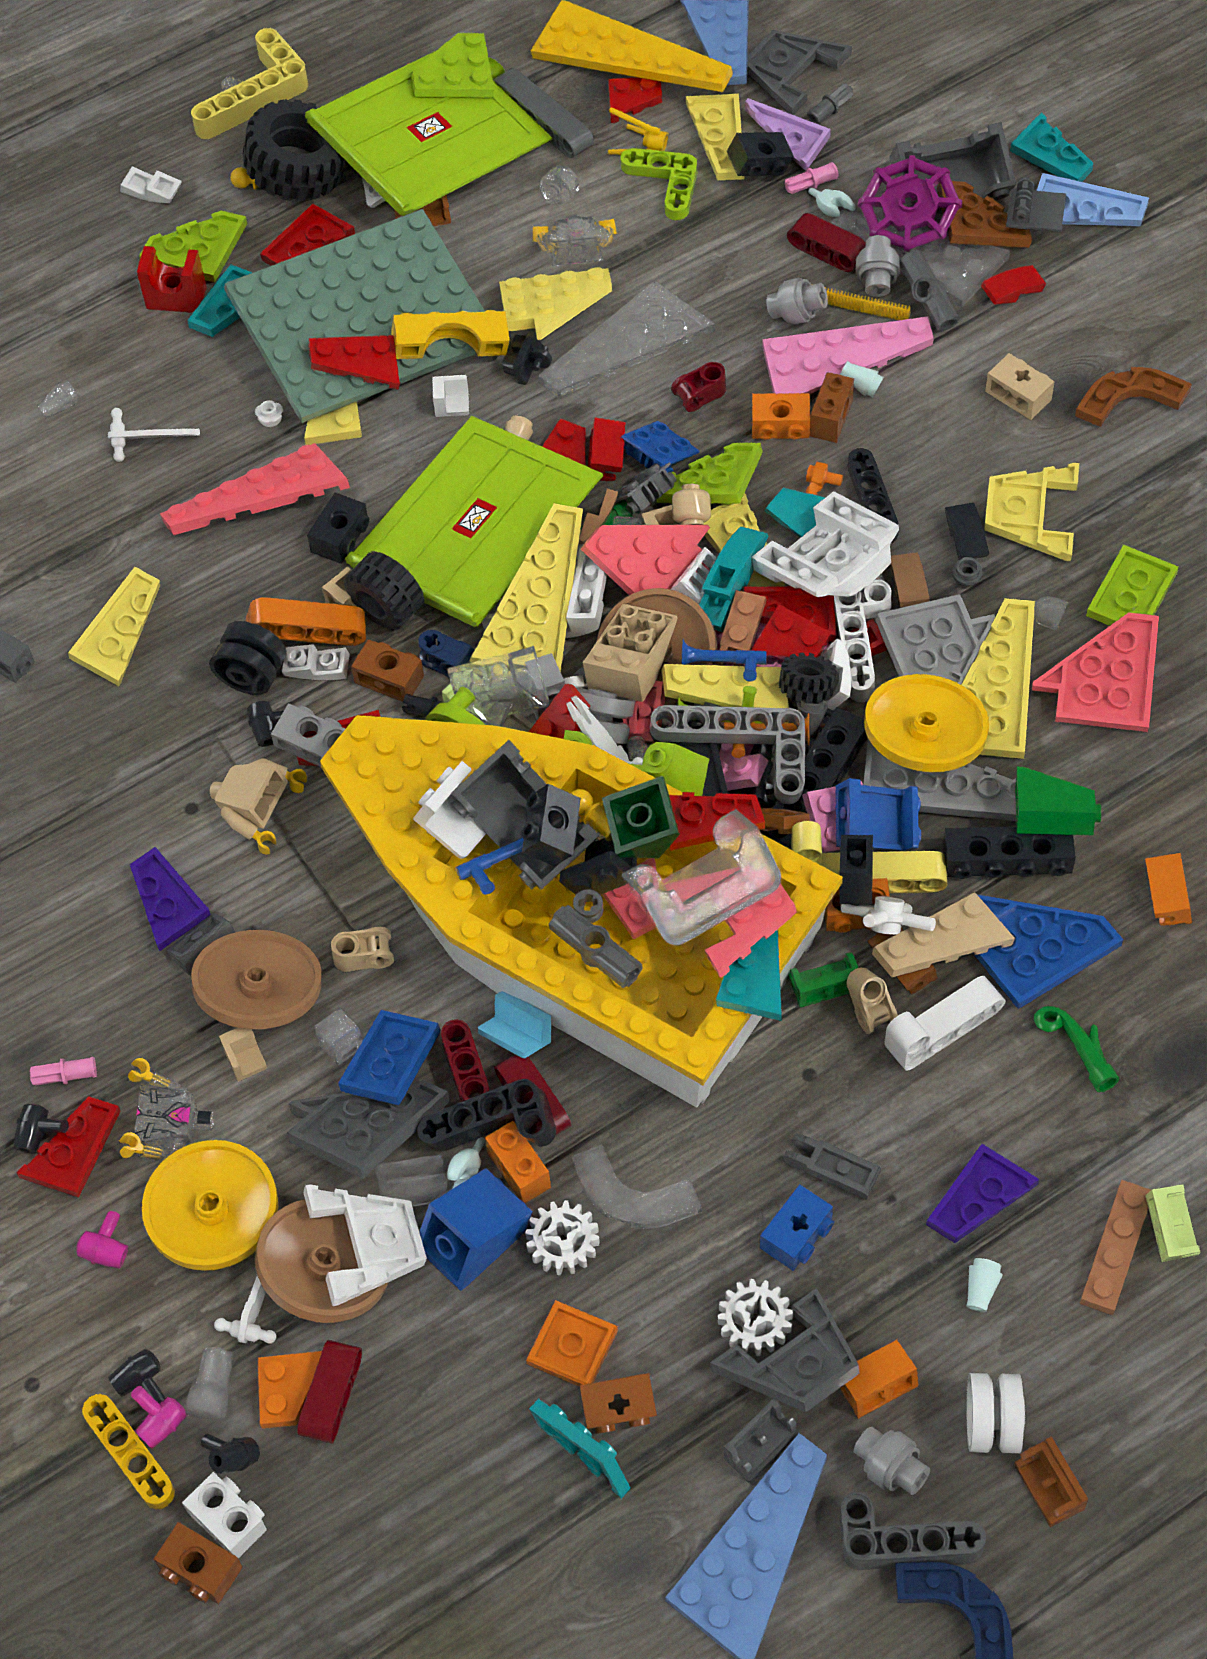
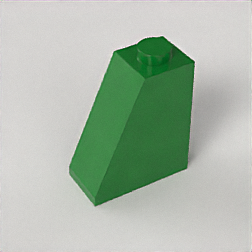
M1017 766L1015 780L1017 833L1094 835L1095 822H1101L1102 812L1101 804L1095 801V790L1026 767Z

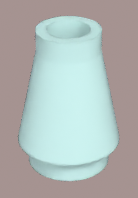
M848 361L840 373L842 376L854 378V388L863 396L867 394L872 398L884 378L878 375L879 371L855 365Z
M983 1258L974 1259L973 1265L969 1266L967 1308L978 1312H987L988 1304L1003 1276L1000 1273V1264Z

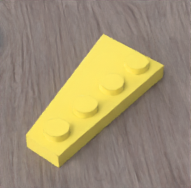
M745 493L740 504L726 505L723 503L712 509L711 518L704 523V525L710 527L704 536L719 554L740 526L760 531L757 519L748 505ZM753 571L747 587L785 586V583L783 581L774 582Z

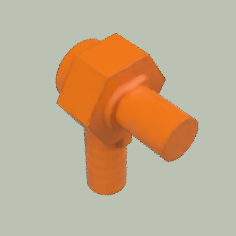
M816 462L815 466L809 465L806 482H810V485L806 488L805 493L817 495V492L823 489L825 483L841 486L843 475L828 472V464Z

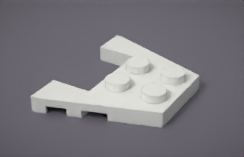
M305 1185L303 1193L310 1218L345 1215L358 1264L357 1269L327 1273L326 1283L332 1306H338L424 1266L427 1258L411 1201L368 1194L366 1198L349 1195L347 1190L335 1189L334 1192L318 1190L317 1185Z

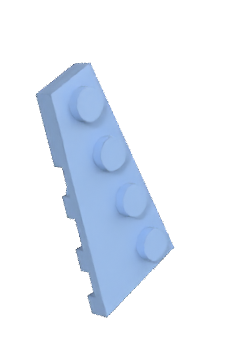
M1042 173L1037 191L1066 193L1063 224L1141 226L1149 200L1148 197Z

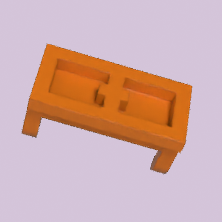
M1181 853L1145 858L1155 918H1159V924L1163 926L1181 923L1191 924L1192 917Z
M895 1340L859 1359L857 1363L860 1374L840 1387L859 1419L918 1387L917 1368L898 1340Z

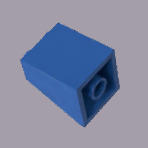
M485 1168L429 1203L419 1232L426 1258L461 1291L525 1233L532 1211L500 1179L496 1178Z

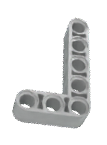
M663 705L657 707L652 712L650 733L658 741L774 744L775 797L783 804H794L800 799L805 784L804 716L798 710L792 708ZM660 719H668L671 721L672 726L664 729L660 728L656 722ZM696 719L701 721L704 726L700 729H692L687 723ZM728 720L735 727L731 730H724L720 727L719 723ZM754 721H760L765 724L766 728L757 731L750 724ZM792 722L797 726V730L786 731L781 724ZM787 751L793 752L797 756V760L786 761L781 754ZM786 781L793 782L797 786V790L788 792L782 788L781 784Z

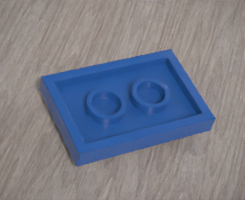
M380 1010L338 1082L341 1092L399 1106L441 1032L439 1024Z

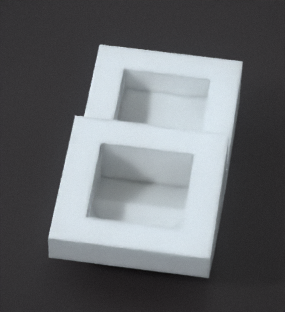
M132 166L121 184L120 192L146 201L170 203L181 186V181L158 170L153 176Z
M836 639L821 653V656L825 657L824 661L828 659L832 661V665H835L837 670L832 697L829 696V699L825 701L831 710L836 709V707L847 700L851 692L849 660L844 644L839 639Z

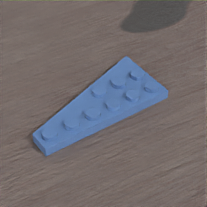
M680 0L682 6L686 9L688 19L698 40L703 45L706 56L732 66L733 75L727 85L747 84L749 0Z
M800 1433L665 1597V1601L736 1659H755L792 1558L798 1536L802 1530L808 1508L827 1460V1454Z

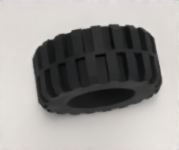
M287 99L279 100L276 104L274 102L266 104L264 108L258 109L249 119L243 148V165L252 180L255 179V184L261 189H267L268 194L272 196L279 195L284 200H289V198L296 199V201H305L306 198L315 200L320 197V194L325 196L340 183L346 160L307 122L305 117L306 111L318 108L316 104L311 102L308 104L302 103V100L294 99L293 102H288ZM281 147H297L308 151L309 154H296L286 151Z

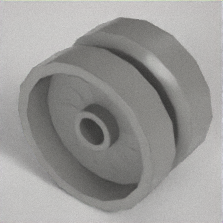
M576 688L590 704L589 711L607 730L614 742L627 744L630 727L626 723L613 720V717L623 719L632 717L636 701L619 697L616 693Z

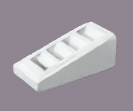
M706 547L703 548L670 590L683 593L699 605L704 595L702 587L710 572L701 563L703 562L711 570L717 558Z

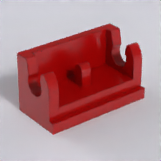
M594 418L590 433L587 467L603 473L600 481H615L616 475L605 473V471L621 472L624 439L621 437L625 434L626 422Z

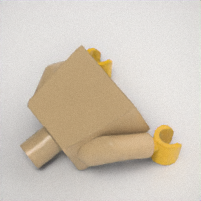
M261 758L249 764L231 767L223 782L212 783L210 796L221 809V816L229 826L248 840L251 838L256 840L259 851L267 855L270 854V849L262 843L269 840L276 845L275 835L270 831L259 832L257 829H264L288 781L292 792L302 793L304 791V784L298 781L306 783L307 774L302 769H295L289 772L287 767Z

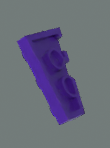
M156 847L130 864L159 952L211 915L208 907Z
M981 1144L929 1216L926 1225L953 1243H956L1039 1184V1179L989 1147Z

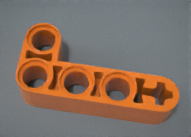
M257 598L250 603L245 620L271 631L279 639L349 646L362 644L366 640L365 611L357 606L276 598Z

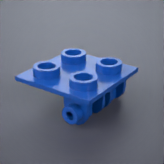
M659 421L626 433L621 437L626 440L624 443L626 453L640 464H645L647 469L656 463L660 467L669 462L672 465L698 454L700 451L691 445L687 439L678 436L666 424ZM671 465L665 469L667 473L673 472Z

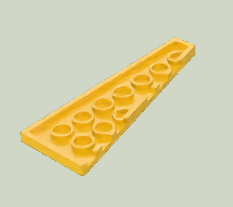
M565 0L560 1L531 49L532 59L718 92L724 91L733 75L732 66Z

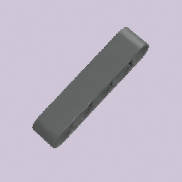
M511 68L493 79L552 137V140L549 142L567 157L573 158L594 144L592 133L581 121L516 68Z

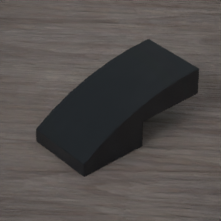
M974 502L945 507L950 536L954 538L958 560L965 557L974 559L987 557L989 549Z

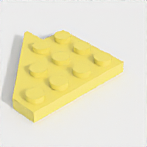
M598 267L591 268L588 271H565L561 274L549 276L539 274L533 278H509L506 281L499 282L503 310L506 312L508 332L535 328L537 340L543 339L612 292L609 269Z

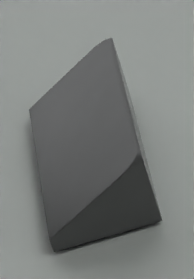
M212 913L172 945L166 953L181 969L191 976L193 964L201 951L213 941L236 931L228 920L216 913Z

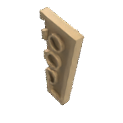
M974 892L930 916V918H935L936 920L933 931L910 927L876 945L872 954L891 977L929 968L932 963L945 960L948 963L958 960L959 956L973 952L975 955L988 952V949L1001 946L1004 948L1012 946L1015 938Z

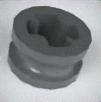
M590 889L582 890L574 897V910L589 922L594 923L602 917L603 900L598 892ZM586 902L593 903L591 911L584 910Z

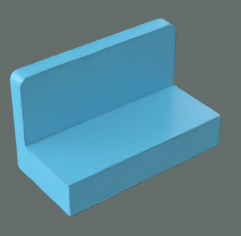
M501 991L495 995V1017L478 1026V1034L521 1058H526L551 1043V1015Z

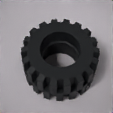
M369 552L344 579L345 589L348 595L351 596L353 603L357 607L362 608L365 611V616L389 630H399L424 602L423 591L412 574L395 559L381 552Z

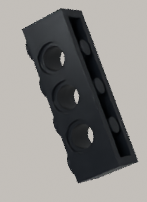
M1016 826L945 828L943 851L946 858L947 877H956L958 879H966L971 876L998 878L1003 875L1031 877L1037 874L1063 876L1073 873L1076 859L1073 835L1017 833ZM1036 851H1042V852H1045L1046 854H1045V855H1041V854L1036 853ZM1004 852H1011L1015 855L1009 856L1004 854ZM972 853H980L983 856H974Z

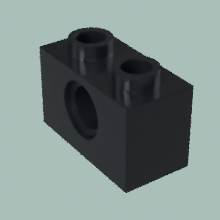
M783 132L736 133L726 151L737 176L784 175L794 158Z
M334 492L307 534L310 552L342 564L347 554L349 555L350 552H353L359 535L368 528L370 519L367 515L366 504Z
M547 784L533 792L526 803L528 813L526 825L522 831V838L524 839L522 852L552 866H556L573 856L581 798L551 784Z
M841 835L839 875L843 878L842 884L839 887L840 904L854 906L861 904L872 905L873 835Z

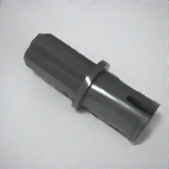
M845 83L830 95H824L822 101L807 112L809 121L819 125L831 114L838 113L839 107L853 97L852 87Z

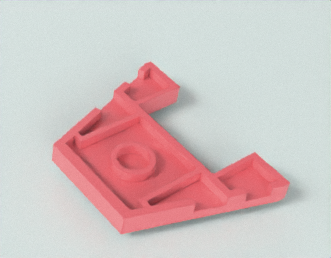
M767 863L675 883L665 887L669 898L679 914L711 899L733 932V936L705 949L708 960L720 978L730 971L729 966L738 958L743 960L751 953L750 947L762 937L767 939L797 913L795 904Z

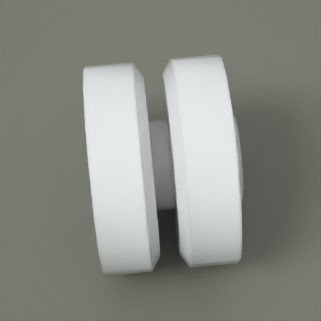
M969 1373L966 1402L969 1452L988 1453L992 1448L994 1430H996L997 1446L1002 1453H1021L1023 1430L1025 1427V1402L1020 1374H1001L997 1380L996 1396H994L993 1383L989 1374Z

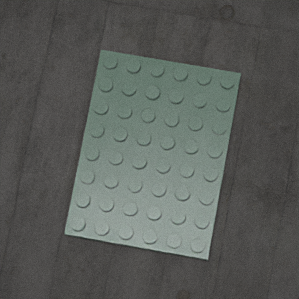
M423 209L225 283L224 288L301 423L389 389L388 384L374 381V384L363 382L364 378L351 375L343 377L311 369L308 348L309 338L392 335L393 316L402 313L428 314L430 312L485 311ZM444 338L437 340L427 348L423 358L397 359L399 382L402 384L477 353L469 344L459 339Z

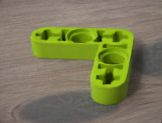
M629 148L623 151L620 156L621 170L625 174L632 176L669 179L665 197V215L671 220H682L687 217L697 177V159L693 155L686 153ZM655 162H664L666 165L663 167H654L652 164ZM678 184H685L688 186L684 190H678L674 188V186ZM676 200L680 201L678 208H675Z

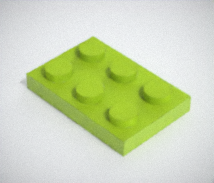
M1123 545L1089 605L1086 616L1111 626L1127 613L1155 615L1177 575L1179 566Z

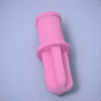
M831 162L815 169L807 168L806 172L787 178L784 183L786 191L793 194L810 187L816 189L822 183L838 179L839 175L836 165Z
M94 1057L72 1061L60 1059L59 1063L30 1068V1080L32 1085L35 1086L63 1082L65 1085L70 1080L97 1077Z

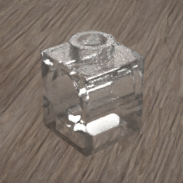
M340 1007L314 1026L319 1045L338 1066L354 1055L363 1041L360 1029Z

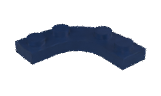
M942 1562L895 1564L897 1603L934 1602L949 1605L959 1611L970 1625L974 1640L975 1659H1014L1011 1627L1006 1610L996 1593L992 1592L983 1582L976 1578L974 1573L962 1567Z

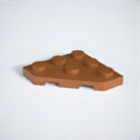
M952 181L958 198L962 200V207L957 210L947 230L950 243L1013 248L1030 247L1032 242L1030 229L1006 227L1008 214L1004 212L1005 207L988 196L983 199L974 193V187L966 182ZM938 184V197H946L941 184ZM941 208L942 213L944 214L946 208Z

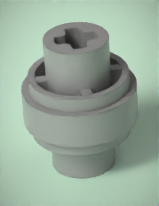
M876 235L866 240V248L862 249L856 257V276L865 285L866 294L873 297H882L889 294L890 285L900 275V257L896 250L891 248V241L888 237Z
M798 277L784 281L779 286L777 293L767 296L766 304L772 319L783 317L787 323L796 325L809 322L811 318H814L816 310L826 308L828 297L822 283L811 285L807 279Z
M869 1427L863 1432L854 1447V1453L865 1461L864 1472L867 1473V1478L883 1490L889 1489L894 1491L901 1487L911 1495H914L924 1485L929 1476L930 1468L918 1460L920 1450L916 1447V1442L901 1431L895 1432L890 1430L883 1435L874 1427Z

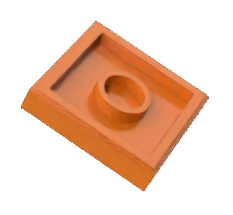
M555 1300L526 1359V1363L576 1386L594 1383L618 1332V1326Z

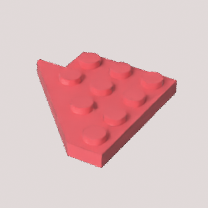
M601 525L596 528L580 550L628 595L652 588L671 589L702 549L697 544L710 527L708 525ZM702 562L701 564H702L708 571H710V569Z
M1127 613L1033 681L1032 691L1058 693L1055 722L1148 732L1159 616Z

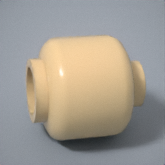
M698 484L683 485L682 490L675 492L672 497L673 519L680 525H704L711 518L710 494L700 489Z

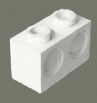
M213 1472L182 1504L187 1513L223 1549L239 1558L267 1530L262 1521L265 1514L253 1501L249 1500L245 1503L238 1496L241 1491L230 1478L226 1476L221 1480ZM212 1497H224L218 1507H207V1503ZM244 1519L248 1521L247 1526L242 1531H231L233 1523L237 1520Z

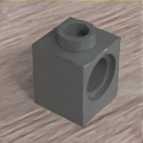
M0 630V674L16 683L31 670L35 661L27 644Z

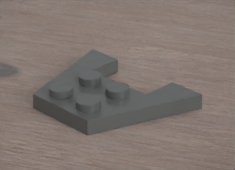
M772 30L747 56V73L789 114L794 115L807 101V93L791 86L795 79L815 59L838 69L852 54V46Z
M817 1288L791 1307L793 1317L802 1323L807 1330L760 1363H757L742 1348L735 1345L710 1362L712 1372L804 1412L809 1411L860 1374L859 1365Z

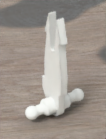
M114 408L111 411L113 423L110 425L111 432H108V438H111V445L114 447L115 452L113 457L117 462H121L125 458L123 453V447L126 445L125 439L200 435L199 429L125 431V425L121 422L122 410Z
M577 696L571 698L576 707L571 701L566 703L573 721H576L582 733L591 739L592 745L629 764L642 765L643 759L641 757H636L633 761H629L628 755L622 746H617L607 730L588 710L589 707Z
M258 1275L248 1302L244 1306L241 1321L234 1320L229 1322L223 1318H218L214 1322V1328L217 1331L229 1332L232 1337L238 1338V1342L245 1344L248 1341L255 1342L257 1340L271 1344L276 1340V1333L274 1331L262 1330L259 1325L254 1324L266 1294Z

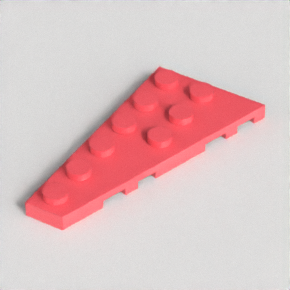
M313 443L311 445H304L298 451L285 457H278L272 463L261 468L252 469L246 475L235 480L225 481L211 491L199 493L189 501L173 505L167 511L160 513L169 531L176 535L206 527L213 519L225 518L228 521L236 519L235 513L250 510L251 514L296 503L299 496L313 494L314 497L325 495V489L339 486L340 490L350 488L347 477Z

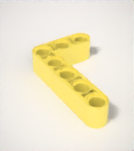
M264 28L255 35L259 59L266 66L267 70L192 108L191 115L194 129L199 138H213L249 120L258 109L264 108L266 104L271 102L276 104L279 100L283 99L289 100L307 90L308 79L304 61L276 30Z
M813 821L796 823L792 827L791 850L839 875L840 853H822L820 825ZM938 851L873 852V879L887 878L889 893L939 892L948 885L946 858L943 853Z

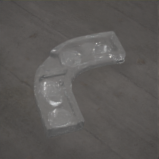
M603 1145L571 1156L573 1166L588 1199L599 1212L609 1219L613 1218L629 1224V1227L650 1229L670 1225L702 1212L701 1203L689 1178L659 1190L649 1192L636 1191L620 1182L613 1171Z

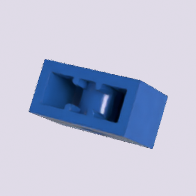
M799 1184L760 1235V1249L794 1271L800 1262L805 1264L815 1250L813 1244L819 1236L825 1238L834 1225L832 1220L833 1206Z

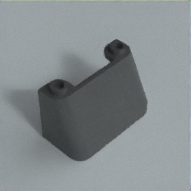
M1002 122L989 124L987 126L988 132L978 134V131H974L969 137L921 146L919 142L915 143L912 148L910 140L896 143L889 156L891 164L909 158V155H915V158L940 168L946 167L950 171L951 181L970 184L974 187L973 192L983 199L986 196L993 197L995 200L1006 198L1010 195L1011 189H1014L1017 185ZM908 170L896 174L895 177L897 178L905 174H908ZM915 170L914 173L918 175V178L925 180V178L930 179L932 177L917 170ZM909 197L905 199L908 207H913L917 200L912 201Z
M510 740L502 745L451 793L455 799L451 805L463 818L469 815L499 848L522 838V831L526 825L528 813L526 809L527 800L533 792L547 785L531 768L527 760L524 763L522 762L524 759L519 754L520 751ZM579 816L573 856L556 866H552L523 852L509 857L522 871L518 876L531 890L535 886L542 890L598 838L599 835L589 824L579 822Z

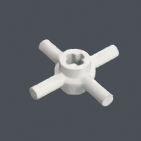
M878 896L875 898V906L841 904V912L864 917V925L868 928L871 927V930L879 933L899 934L901 932V925L933 931L936 924L935 918L911 914V905L905 903L902 899Z

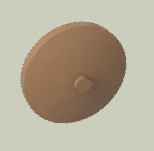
M663 588L638 591L621 600L604 619L597 637L598 641L622 604L677 615L678 619L656 681H663L662 668L664 664H682L683 639L687 645L696 649L717 650L715 630L704 610L683 593ZM698 661L687 665H715V662ZM665 697L664 705H677L678 699Z
M268 930L240 931L213 941L197 956L191 973L192 992L201 1009L221 1023L243 1029H268L288 1024L308 1012L317 1001L321 991V967L311 949L289 935Z
M304 1199L291 1203L277 1211L261 1231L255 1252V1265L260 1283L276 1304L297 1317L322 1323L350 1320L370 1310L380 1300L387 1288L388 1282L338 1306H332L326 1283L327 1273L358 1268L344 1214L310 1218Z

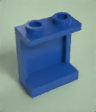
M851 778L836 785V847H840L841 835H873V851L900 852L912 851L918 848L921 840V829L918 827V812L921 807L918 787L909 786L906 789L866 786L861 785L860 779Z

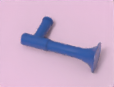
M683 639L682 665L698 661L745 664L743 677L749 682L757 678V664L766 665L767 651L702 650L690 647Z
M520 838L495 851L483 854L455 867L459 878L464 880L472 876L480 887L482 894L488 895L492 893L495 885L489 880L484 870L522 852L524 839Z

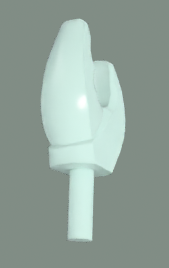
M812 187L808 191L809 194L816 197L819 209L827 216H840L839 206L851 211L856 209L852 199L841 191L824 189L820 192Z
M478 1138L472 1149L466 1148L452 1158L448 1167L447 1178L448 1180H456L453 1188L478 1173L482 1162L478 1154L486 1143L485 1138Z

